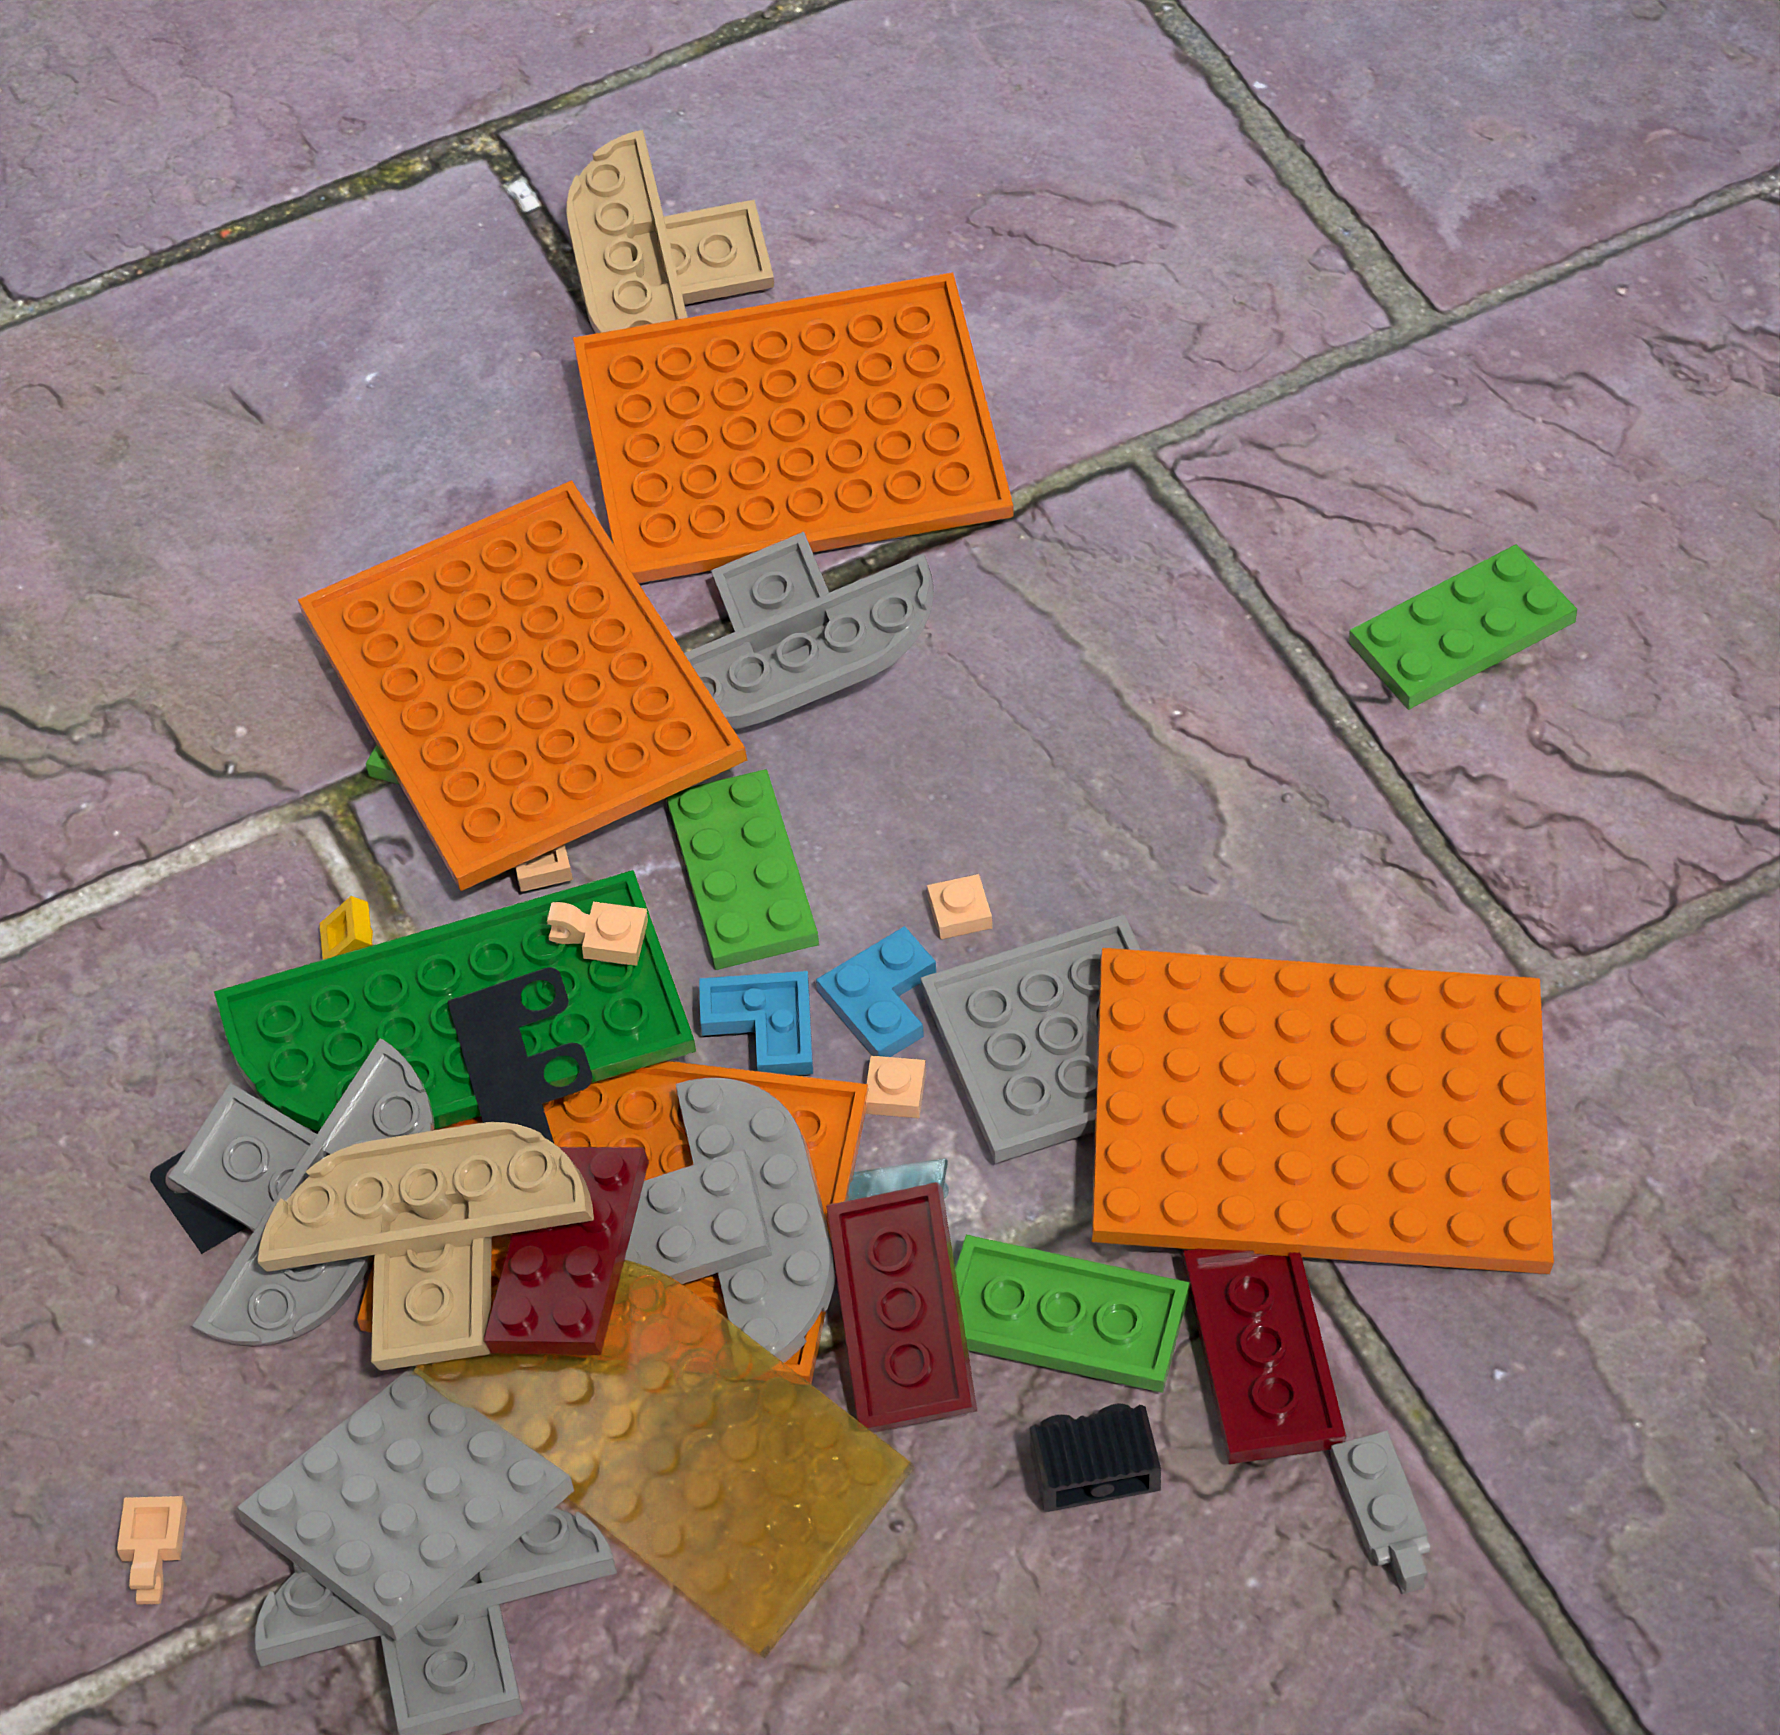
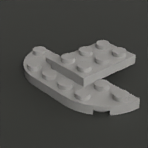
M804 532L711 570L735 632L684 654L733 729H742L777 717L878 674L894 665L910 649L923 631L932 609L934 585L926 557L923 553L829 593Z
M380 1038L318 1134H315L230 1083L168 1176L175 1184L254 1231L192 1325L198 1331L223 1342L248 1346L270 1345L297 1338L318 1327L335 1314L347 1301L374 1260V1255L267 1272L258 1264V1254L264 1229L280 1198L287 1201L292 1193L309 1177L306 1170L315 1163L340 1149L354 1144L434 1131L432 1107L423 1083L407 1060L383 1039Z
M726 1078L689 1080L677 1083L676 1088L694 1165L644 1181L613 1306L718 1273L739 1369L746 1382L776 1369L797 1353L807 1342L804 1336L815 1323L821 1310L823 1312L827 1311L835 1281L833 1247L810 1153L796 1121L787 1108L768 1092L743 1081Z
M554 1508L407 1634L396 1641L294 1563L295 1573L281 1586L276 1594L270 1591L263 1603L256 1624L255 1650L260 1666H265L381 1636L399 1735H444L523 1714L500 1604L616 1574V1566L609 1544L594 1523L579 1511L574 1516L566 1511Z

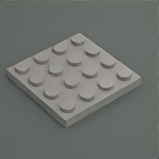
M1125 914L920 978L924 998L995 1164L1095 1132L1100 959L1102 948L1141 950Z
M412 1366L241 1503L237 1510L244 1525L386 1634L398 1641L573 1493L574 1489L569 1474L424 1372Z

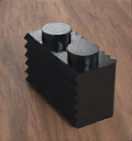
M1112 1404L1102 1408L1097 1414L1093 1413L1088 1417L1081 1415L1074 1419L1070 1415L1059 1414L1050 1416L1039 1425L1034 1424L1029 1428L1031 1458L1045 1513L1161 1491V1466L1146 1406L1138 1405L1135 1408H1131L1127 1404Z

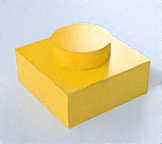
M350 896L319 923L323 960L373 945V930L370 924L369 904L367 901Z

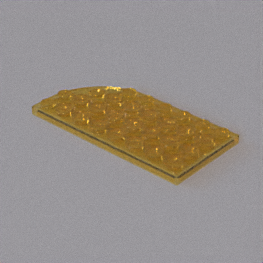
M629 1260L624 1261L601 1355L490 1353L488 1355L421 1364L414 1370L415 1373L448 1400L462 1407L475 1408L569 1474L574 1492L568 1496L571 1501L763 1658L767 1657L915 1468L904 1456L687 1287L658 1270ZM499 1284L491 1288V1311Z

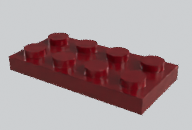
M559 1147L579 1169L586 1182L592 1201L594 1220L512 1233L484 1337V1342L490 1353L602 1354L649 1163L643 1147Z
M938 1182L826 1205L859 1430L864 1434L977 1412L942 1186Z
M1192 1249L1183 1251V1267L1186 1280L1190 1282L1189 1293L1228 1464L1331 1450V1445L1346 1442V1432L1301 1252H1289L1288 1256L1254 1254V1251Z

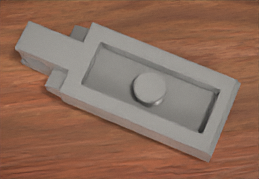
M1388 1430L1331 1445V1460L1369 1559H1375L1378 1566L1390 1563L1402 1594L1424 1589V1576H1427V1570L1421 1554L1430 1552L1428 1532Z

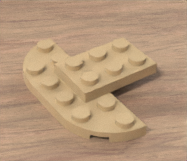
M643 130L622 135L606 143L592 154L593 160L584 168L579 176L575 175L568 192L567 220L585 306L595 333L687 318L684 304L774 288V276L755 199L663 216Z
M486 1122L367 1141L340 1149L318 1161L306 1170L309 1177L292 1193L287 1201L280 1198L264 1229L259 1247L258 1264L268 1272L374 1255L371 1362L380 1371L488 1355L490 1351L484 1342V1337L491 1314L492 1236L594 1220L593 1206L586 1182L579 1169L567 1154L551 1141L544 1138L541 1133L525 1126L505 1122Z

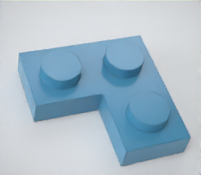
M904 926L817 978V992L872 1056L892 1057L924 1037L923 1024L899 996L919 985L921 977L937 973L936 961Z
M808 971L699 978L702 1036L756 1032L757 1070L759 1072L785 1075L813 1074Z

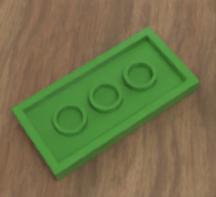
M1515 544L1350 629L1349 644L1409 710L1575 623L1578 609L1521 548Z
M767 769L692 786L666 798L715 970L819 945L818 931Z
M965 1236L955 1271L968 1350L1163 1393L1189 1296L1190 1282L976 1236Z

